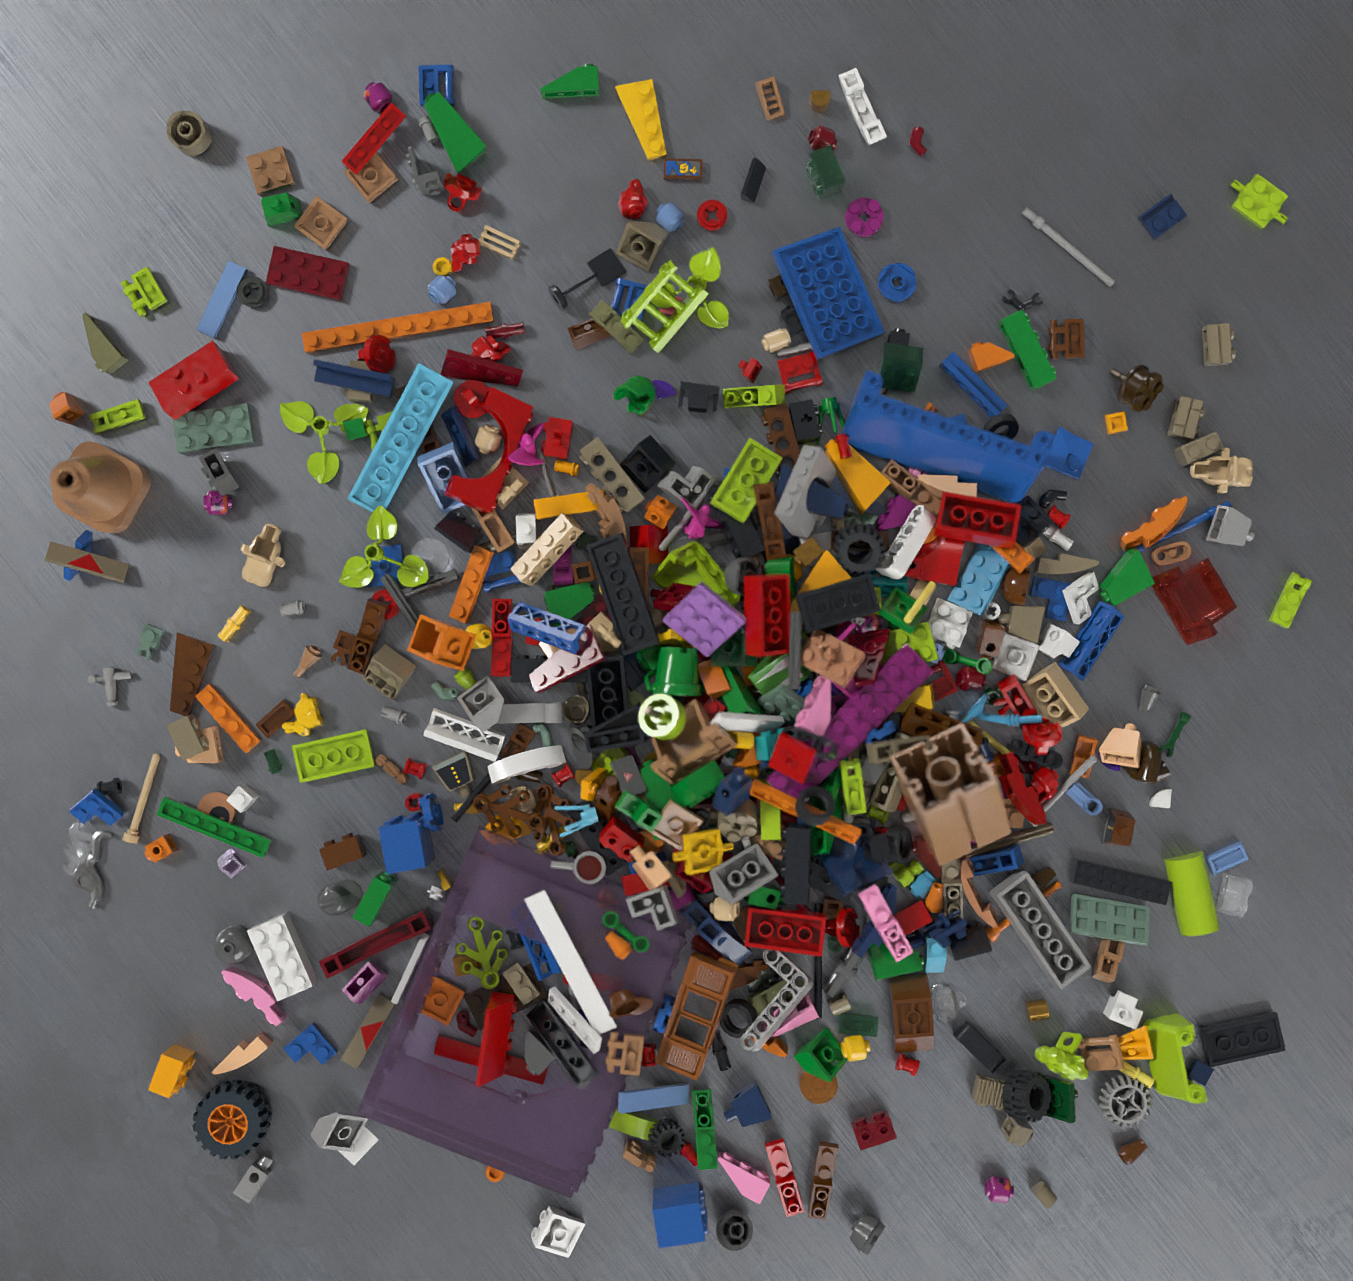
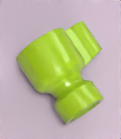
M916 859L912 860L909 866L896 862L889 863L894 877L903 888L914 882L916 874L920 875L925 871Z

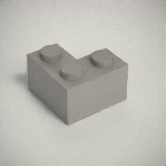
M693 466L685 478L677 472L668 470L658 484V487L685 508L687 507L683 503L682 497L696 509L716 479L703 468Z
M667 885L626 899L632 918L651 912L657 931L679 923Z

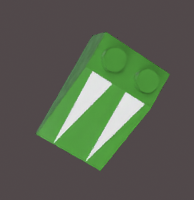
M789 653L765 656L748 676L762 696L780 684L788 688ZM800 665V683L812 672Z

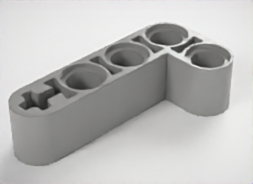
M563 702L504 703L499 720L495 724L564 722Z

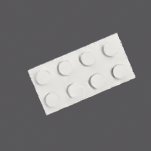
M288 912L247 930L277 1001L308 989L318 982Z

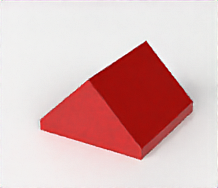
M657 525L630 526V547L649 548V564H662L668 556V548L665 551H661L659 545L668 536V526L664 529Z

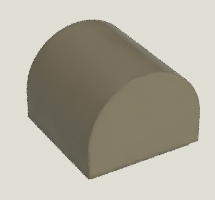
M844 992L839 994L836 999L831 997L827 1000L834 1016L851 1010Z
M1043 1181L1038 1182L1030 1189L1047 1208H1050L1057 1200V1196Z

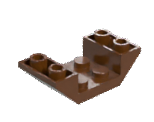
M927 973L899 975L888 978L894 1021V1052L933 1050V1011Z

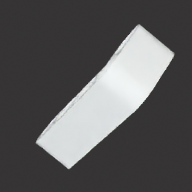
M923 505L916 506L911 511L888 552H884L880 565L876 564V570L882 575L893 579L903 577L933 528L936 516Z

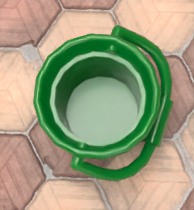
M659 647L657 670L648 672L645 676L647 690L651 691L653 695L702 696L706 689L698 677L697 648ZM656 675L655 683L651 687L649 679L651 676Z

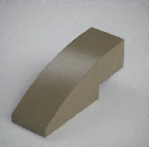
M1061 553L1056 555V560L1042 557L1036 558L1033 573L1044 575L1075 573L1097 566L1099 561Z
M930 735L866 743L868 761L873 764L891 761V756L921 742L924 743L927 751H932L929 740Z

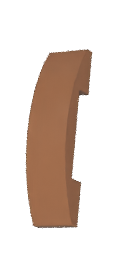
M965 854L962 857L961 880L966 897L976 913L992 927H997L998 917L991 902L982 903L971 880V877L974 876L975 868L968 854Z

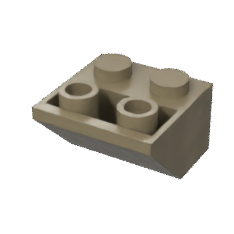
M385 644L372 657L362 679L380 691L384 696L394 701L412 676L416 666Z

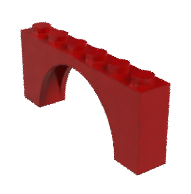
M494 387L486 390L480 407L490 413L501 428L504 438L502 458L498 466L485 477L468 479L457 475L450 477L443 494L485 514L494 511L497 505L496 497L498 493L502 492L505 485L503 482L505 475L508 476L512 468L508 457L519 449L517 447L518 443L521 441L522 436L526 434L525 426L527 423H530L533 417V406Z

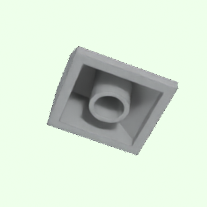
M488 675L457 698L471 721L482 733L498 722L504 698Z
M335 1112L319 1118L310 1136L320 1148L351 1152L368 1117Z

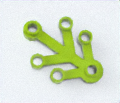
M471 916L467 920V928L473 933L478 952L468 948L465 943L456 944L455 952L460 955H466L481 963L483 971L473 967V964L468 961L461 963L460 970L463 973H470L480 978L484 988L493 989L499 983L498 971L503 960L507 958L508 953L505 949L499 948L495 951L496 959L492 967L489 960L503 935L499 930L491 931L489 944L485 948L480 931L484 926L483 919L479 916ZM473 920L476 922L475 927L471 926ZM497 932L498 938L495 940L494 934ZM461 945L464 947L462 952L459 951ZM503 951V957L500 958L499 952ZM466 964L469 965V969L467 971L464 969V966ZM491 976V982L488 983L487 977Z

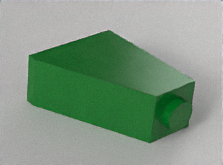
M1132 547L1129 548L1099 586L1102 591L1100 596L1105 603L1116 606L1155 584L1139 550Z
M589 581L543 593L547 612L566 619H571L594 600L593 597L596 596L594 586H590ZM558 622L550 624L553 628L562 626Z
M872 943L868 949L875 981L923 970L924 960L922 955H919L918 950H913L912 954L896 962L884 943H881L880 946Z

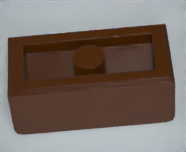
M593 319L567 328L576 350L611 337Z

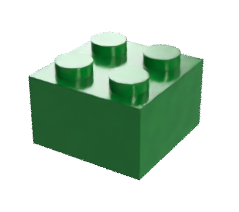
M715 760L683 778L670 790L679 804L684 807L689 805L692 808L700 803V801L713 795L725 776Z

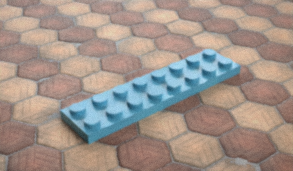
M418 363L348 496V500L372 513L379 505L387 509L454 382Z

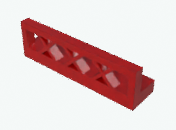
M391 102L341 161L342 165L357 176L404 121L406 115Z

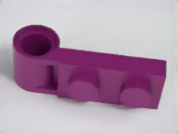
M572 545L553 564L555 587L574 585Z

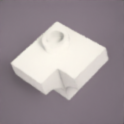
M1048 622L1039 635L1038 639L1042 644L1038 650L1054 659L1060 654L1069 658L1080 642L1066 630Z
M1118 990L1114 997H1109L1103 1013L1109 1019L1136 1030L1143 1011L1135 1007L1138 1001L1136 997Z

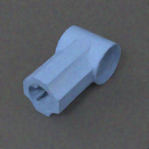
M1078 781L1065 792L1085 813L1093 816L1101 813L1103 808L1101 801L1096 799ZM1094 801L1095 808L1089 811L1088 804Z

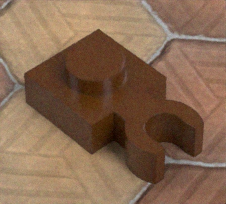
M339 630L333 646L338 651L332 655L331 662H335L339 656L342 658L341 666L347 663L346 654H351L356 635Z

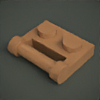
M1116 1034L1098 1038H1085L1083 1036L1078 1047L1080 1048L1082 1059L1085 1061L1084 1066L1088 1071L1120 1070L1125 1067ZM1110 1045L1112 1048L1089 1050L1088 1046Z

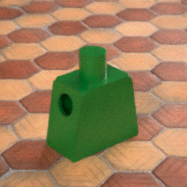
M289 193L261 198L268 226L299 220L303 214L300 200Z
M768 883L743 897L748 904L776 910L778 904L787 905V903H784V896H781V890L777 886Z

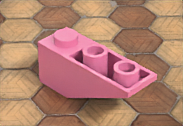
M819 676L813 683L811 693L805 699L803 710L796 717L797 722L794 727L823 737L830 722L831 681L823 676Z
M808 993L768 1040L819 1017ZM778 1008L773 1012L774 1017L779 1016L780 1009ZM766 1022L761 1025L763 1032L768 1028Z
M719 1151V1162L741 1194L760 1204L770 1186L768 1174L762 1170L757 1171L751 1168V1165L745 1161L740 1162L734 1159L735 1157L728 1152L723 1153Z

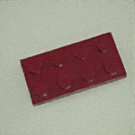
M274 246L265 283L271 286L342 301L350 264L345 261Z

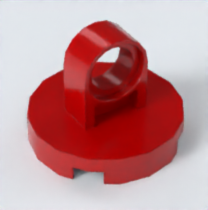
M452 173L446 174L443 181L444 187L450 192L447 200L448 207L455 212L461 211L467 200L479 199L482 188H477V182L458 173L456 177L452 176ZM458 197L462 202L461 206L453 205L452 198Z
M374 335L369 337L364 344V348L358 351L357 361H365L371 371L386 374L388 370L394 367L395 351L394 349L391 350L388 344L391 342L383 335Z
M468 380L460 384L454 394V405L457 406L460 414L470 419H479L485 416L488 412L481 408L480 405L486 390L489 388L476 380Z
M1042 718V723L1023 725V738L1035 747L1036 755H1047L1048 747L1055 746L1061 741L1063 732L1059 723L1056 722L1055 725L1049 722L1050 719Z
M843 908L839 911L837 919L826 920L825 933L837 936L843 947H852L855 939L859 937L860 926H856L855 919H858L856 911L852 908Z

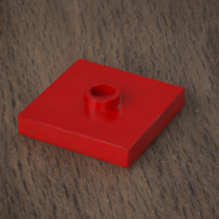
M782 732L778 737L768 766L803 784L806 781L817 750Z

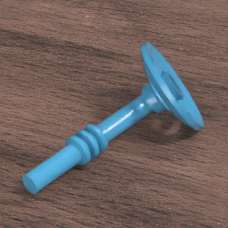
M986 693L971 707L966 714V718L962 719V722L967 723L976 717L978 720L1007 724L1008 726L1011 724L1012 726H1015V724L1019 726V724L1042 723V715L1019 716V714H1016L1014 716L1012 714L1006 717L985 713L986 710L983 708L988 697Z

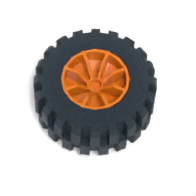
M234 1079L230 1083L227 1080L213 1087L197 1104L196 1112L193 1114L192 1119L196 1121L192 1125L193 1131H197L195 1136L197 1142L201 1141L203 1144L201 1147L204 1150H210V1155L215 1157L218 1154L220 1159L225 1160L228 1156H230L231 1160L237 1159L239 1156L244 1157L250 1151H253L265 1138L271 1126L272 1113L268 1112L271 1108L270 1102L266 1103L265 1099L267 1096L265 1093H259V1087L256 1085L251 1087L248 1081L240 1083V1080Z

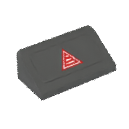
M632 755L610 763L622 794L627 790L637 796L646 791V786Z

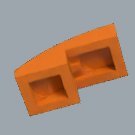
M1078 734L1070 764V775L1090 756L1094 755L1098 743L1097 738ZM1092 766L1081 777L1089 779Z
M778 1036L768 1040L762 1047L764 1050L784 1058L788 1054V1046ZM751 1037L750 1039L755 1043L754 1037Z

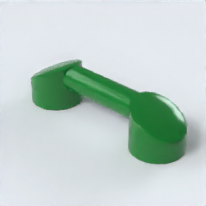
M946 649L942 658L946 664L956 665L961 663L976 667L977 671L983 674L990 673L993 668V662L990 659H972L961 656L958 651L953 649Z
M606 912L603 915L602 922L604 926L613 927L631 942L632 948L635 951L645 952L649 948L648 939L644 936H635L620 924L619 917L615 912Z

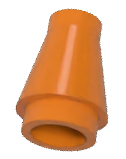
M940 883L932 884L931 890L924 902L926 909L932 913H939L943 908L944 886Z
M611 931L604 938L616 958L619 957L623 960L633 950L630 946L631 944L614 931Z

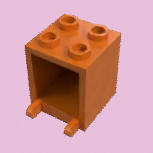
M420 614L407 651L433 663L464 671L476 634L450 623Z

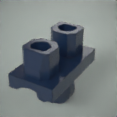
M943 913L938 914L939 921L934 923L936 929L928 933L930 938L936 940L940 947L946 948L952 943L949 935L952 933L957 939L967 935L965 929L967 922L965 919H960L959 916L953 917L952 914L945 916Z

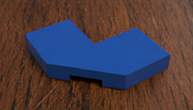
M89 530L84 531L75 540V548L89 552L92 547L93 532ZM64 567L63 577L71 581L79 571Z

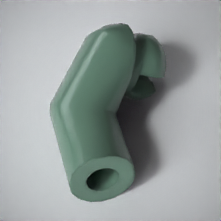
M438 680L431 685L432 689L442 700H454L458 697L459 692L455 687L444 688Z
M533 723V731H540L543 747L553 746L551 733L545 723Z

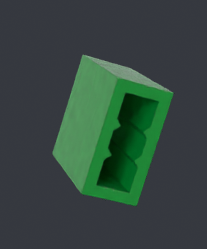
M381 871L373 878L352 917L353 919L368 927L378 919L398 882L393 873L387 874L386 871Z

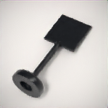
M611 248L588 261L587 265L593 273L562 292L556 285L548 287L552 299L560 310L563 311L568 307V302L565 298L567 294L594 277L604 287L626 273V270Z

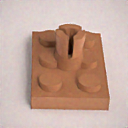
M819 629L812 632L802 648L800 665L846 688L866 655L864 652Z

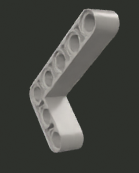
M766 949L763 953L765 962L787 983L741 1037V1046L745 1050L753 1052L760 1050L812 988V979L782 951ZM776 952L777 959L772 962L771 955ZM787 965L791 966V972L789 974H785L784 969ZM804 977L805 985L800 988L798 981ZM791 992L793 999L787 1003L786 995ZM779 1007L780 1014L778 1017H774L773 1011ZM766 1022L768 1028L765 1032H762L761 1025ZM751 1037H754L755 1044L750 1047L748 1041Z

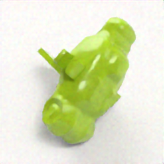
M1062 1032L1055 1047L1045 1045L1035 1050L1036 1059L1046 1064L1050 1071L1056 1074L1059 1073L1062 1078L1067 1080H1085L1089 1075V1071L1084 1066L1085 1061L1082 1057L1075 1054L1083 1038L1081 1034ZM1068 1038H1073V1042L1070 1045L1065 1046L1066 1040Z

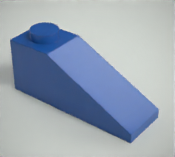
M1019 844L970 857L975 868L974 876L1018 869L1024 863Z

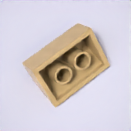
M1056 662L1041 669L1027 679V682L1024 681L1021 684L1032 701L1037 714L1042 715V718L1050 719L1049 722L1055 725L1056 722L1059 723L1062 728L1080 720L1089 710Z

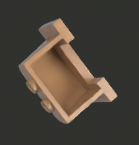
M696 699L684 706L686 723L679 735L670 740H660L650 736L658 756V760L651 764L652 770L673 786L737 746L735 739L715 722L710 725V718L702 704Z

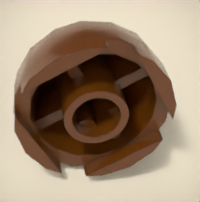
M1026 567L1021 573L1014 568L1007 571L999 589H1003V597L1009 603L1020 606L1025 605L1030 568Z

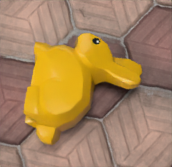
M306 693L300 694V700L294 710L297 720L295 722H285L282 725L286 733L296 732L302 736H309L311 728L324 724L318 709L317 698L309 697Z

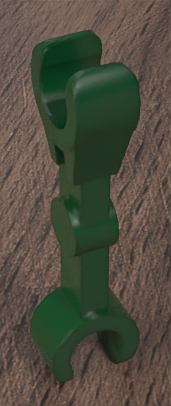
M1185 712L1179 714L1178 722L1171 732L1169 739L1160 747L1161 754L1165 748H1168L1169 752L1166 757L1170 758L1173 755L1175 742L1179 738L1184 725L1189 722L1191 715Z

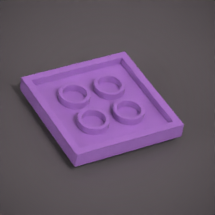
M701 581L664 617L663 622L708 657L746 622V617Z

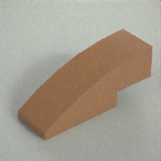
M472 508L498 553L515 543L496 509L485 514Z
M1102 938L1091 977L1106 983L1115 981L1118 964L1123 958L1125 942Z

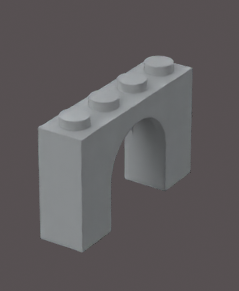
M803 446L775 511V515L791 535L808 539L816 522L806 506L809 485L813 480L824 487L830 488L837 473V470L826 454L818 447Z

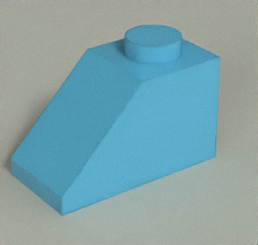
M923 934L926 940L924 944V973H944L947 958L946 948L940 947L936 940L930 938L929 934Z

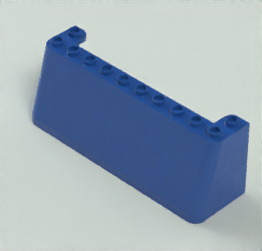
M866 370L855 391L841 433L847 434V437L850 438L848 440L849 445L855 450L887 461L893 460L899 465L928 475L957 476V483H977V492L1009 503H1018L1024 498L1047 464L1056 436L1046 431H1040L1033 437L1031 446L885 397L880 395L883 385L882 377L869 370Z

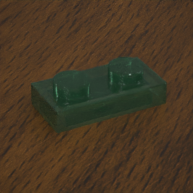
M842 1013L839 1015L838 1033L877 1037L879 1018L878 1016Z

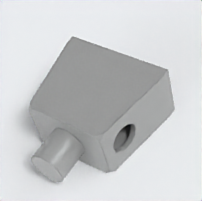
M1217 505L1206 540L1243 546L1246 540L1251 541L1255 536V532L1250 529L1252 521L1232 507Z
M263 1154L259 1161L255 1160L233 1194L250 1203L272 1170L269 1166L273 1158Z

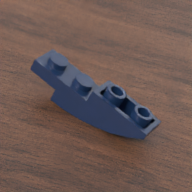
M889 882L888 885L882 887L880 893L894 916L897 887ZM872 921L867 922L863 929V934L861 937H857L852 945V951L860 958L864 956L872 943L880 946L883 941Z
M697 899L683 912V915L696 927L695 930L736 964L740 965L753 952L749 947L744 946L745 943L726 924L723 925L720 921H717L714 915Z

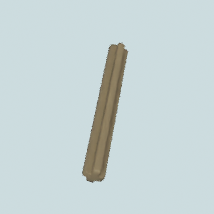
M1046 823L1036 828L1033 827L1006 835L981 848H978L976 844L972 845V852L968 853L969 858L1052 834L1054 833V827L1052 823Z

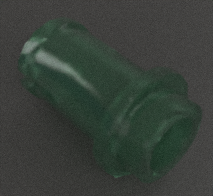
M275 749L263 753L269 766L268 772L271 771L273 775L283 771V764H280Z
M830 936L828 938L829 950L834 953L840 952L843 946L840 944L838 937Z

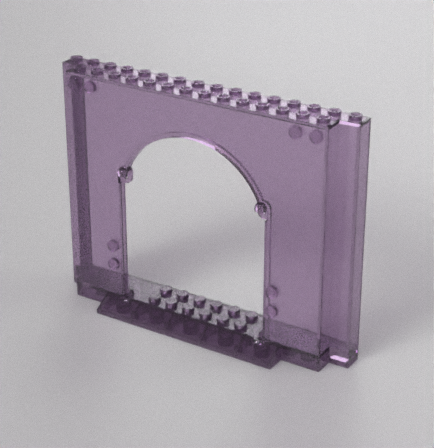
M479 825L356 1114L572 1198L573 1193L578 1192L581 1182L585 1183L587 1179V1168L589 1164L592 1165L596 1157L594 1152L596 1147H600L604 1138L602 1133L610 1125L611 1118L609 1117L611 1112H615L617 1109L619 1092L625 1090L626 1077L631 1076L620 1074V1066H615L614 1072L606 1071L607 1064L605 1061L609 1052L607 1044L611 1032H618V1040L624 1041V1033L644 1035V1041L647 1039L649 1034L647 1028L650 1022L653 1023L656 1018V1007L662 1004L664 994L662 993L664 988H668L671 983L672 976L670 974L673 969L676 970L680 959L678 956L680 951L684 952L686 948L685 932L686 929L690 930L692 923L683 915L685 910L680 908L676 910L679 923L657 931L651 912L635 918L631 916L626 899L637 896L639 893L625 896L623 884L604 876L593 885L582 884L576 880L573 870L551 868V861H567ZM577 866L578 874L585 880H594L599 876L597 873ZM544 890L608 1011L611 1010L609 994L619 990L630 989L637 997H648L653 1001L652 1007L642 1014L612 1018L617 1027L600 1034L602 1038L600 1051L593 1053L590 1058L599 1074L583 1090L576 1088L573 1082L569 1080L563 1085L543 1093L528 1095L523 1090L514 1089L509 1096L484 1085L477 1087L474 1081L406 1055V1048L402 1046L408 1031H413L419 1017V1014L416 1013H421L427 997L424 994L428 995L434 982V979L431 977L436 978L442 963L439 959H444L449 946V943L446 942L447 940L451 941L457 928L454 923L458 915L462 916L467 912L548 945L524 900ZM606 912H615L619 917L620 924L635 936H644L648 939L649 948L645 952H637L633 949L623 960L619 957L616 958L604 938L611 931H614L630 944L631 942L613 927L604 926L602 922L603 915ZM617 1048V1058H622V1049ZM515 1094L521 1095V1098L515 1096Z

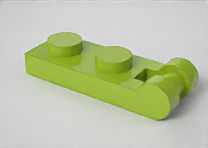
M136 399L90 414L89 418L94 424V433L98 435L145 419L146 416L141 400ZM102 418H104L106 424H103V425H102V423H101V419H102Z
M1292 572L1268 621L1289 629L1312 580L1301 578L1299 574ZM1295 584L1300 585L1298 590L1293 588Z
M854 758L848 762L845 760L839 761L846 814L853 815L867 812L859 758ZM847 769H854V774L848 775Z

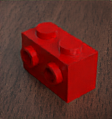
M615 815L600 831L599 841L606 848H610L619 858L625 859L628 862L634 858L630 851L638 845L641 848L644 847L645 837L632 830L629 825Z

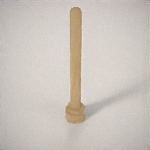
M157 753L152 756L130 829L124 832L123 841L134 844L138 843L140 835H138L139 831L137 830L160 760V755Z

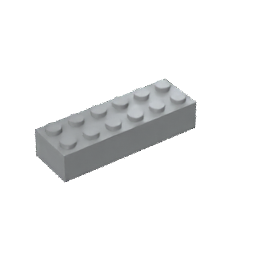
M1019 869L989 891L1053 986L1062 990L1091 967L1028 872Z

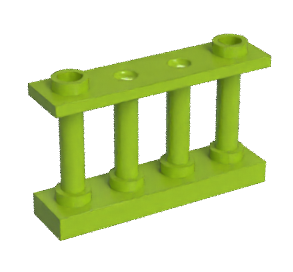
M671 260L662 265L659 274L631 308L624 311L620 320L625 328L633 324L650 337L649 344L657 353L663 349L709 294L699 283L692 287L676 274L677 266ZM669 278L688 293L683 302H679L662 288ZM656 293L675 308L671 316L667 317L649 303ZM643 309L663 323V326L658 331L654 332L637 318Z

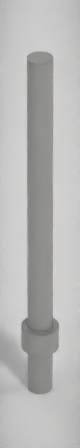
M1028 207L1022 212L1024 216L1033 222L1032 225L1034 227L1040 228L1105 284L1109 287L1114 284L1115 280L1045 223L1046 220L1043 217H1038Z

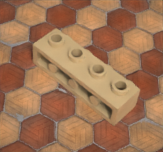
M561 513L510 568L511 571L522 583L534 586L584 532L583 529L573 518Z

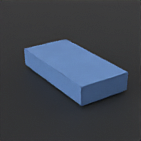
M1236 842L1205 856L1212 875H1217L1249 860L1241 842Z

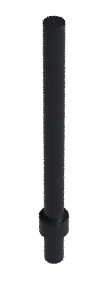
M815 903V912L822 913V903ZM815 956L814 1006L819 1015L816 1019L822 1018V956Z

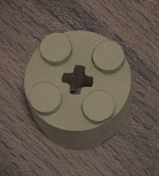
M177 111L167 121L166 134L169 141L186 155L192 157L199 155L212 142L213 138L209 126L193 111Z
M748 799L728 816L717 811L718 829L730 842H737L742 837H750L756 834V806L752 800Z

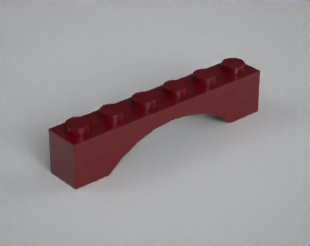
M424 908L323 957L319 964L328 979L391 946L432 929L435 924L428 909Z

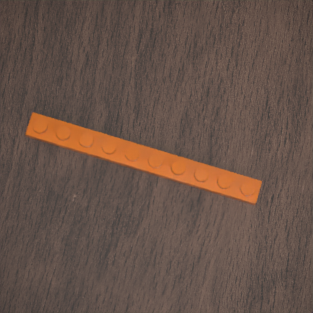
M485 302L302 333L304 351L311 353L365 344L366 340L374 335H383L388 339H395L492 323L494 319L491 303Z

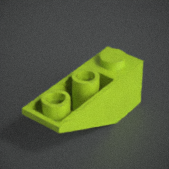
M785 385L723 389L724 408L785 404Z

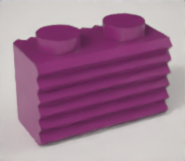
M367 962L364 968H361L356 973V976L350 979L345 988H342V991L353 1003L362 1004L388 975L378 964Z

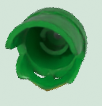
M632 376L615 389L614 399L618 401L627 397L629 400L627 412H634L642 416L655 400V386L647 377Z

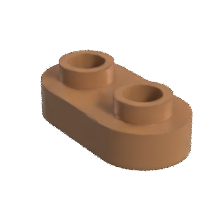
M1184 541L1160 546L1152 551L1151 559L1158 566L1183 561L1190 557L1191 547ZM1178 548L1182 549V553L1180 555L1177 553ZM1159 553L1163 554L1162 560L1158 558Z

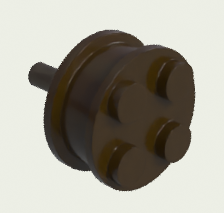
M1142 364L1134 367L1127 375L1114 368L1110 371L1114 378L1122 382L1118 391V400L1122 404H1130L1131 408L1136 412L1149 410L1157 395L1164 388L1161 374L1157 372L1151 373L1149 368Z

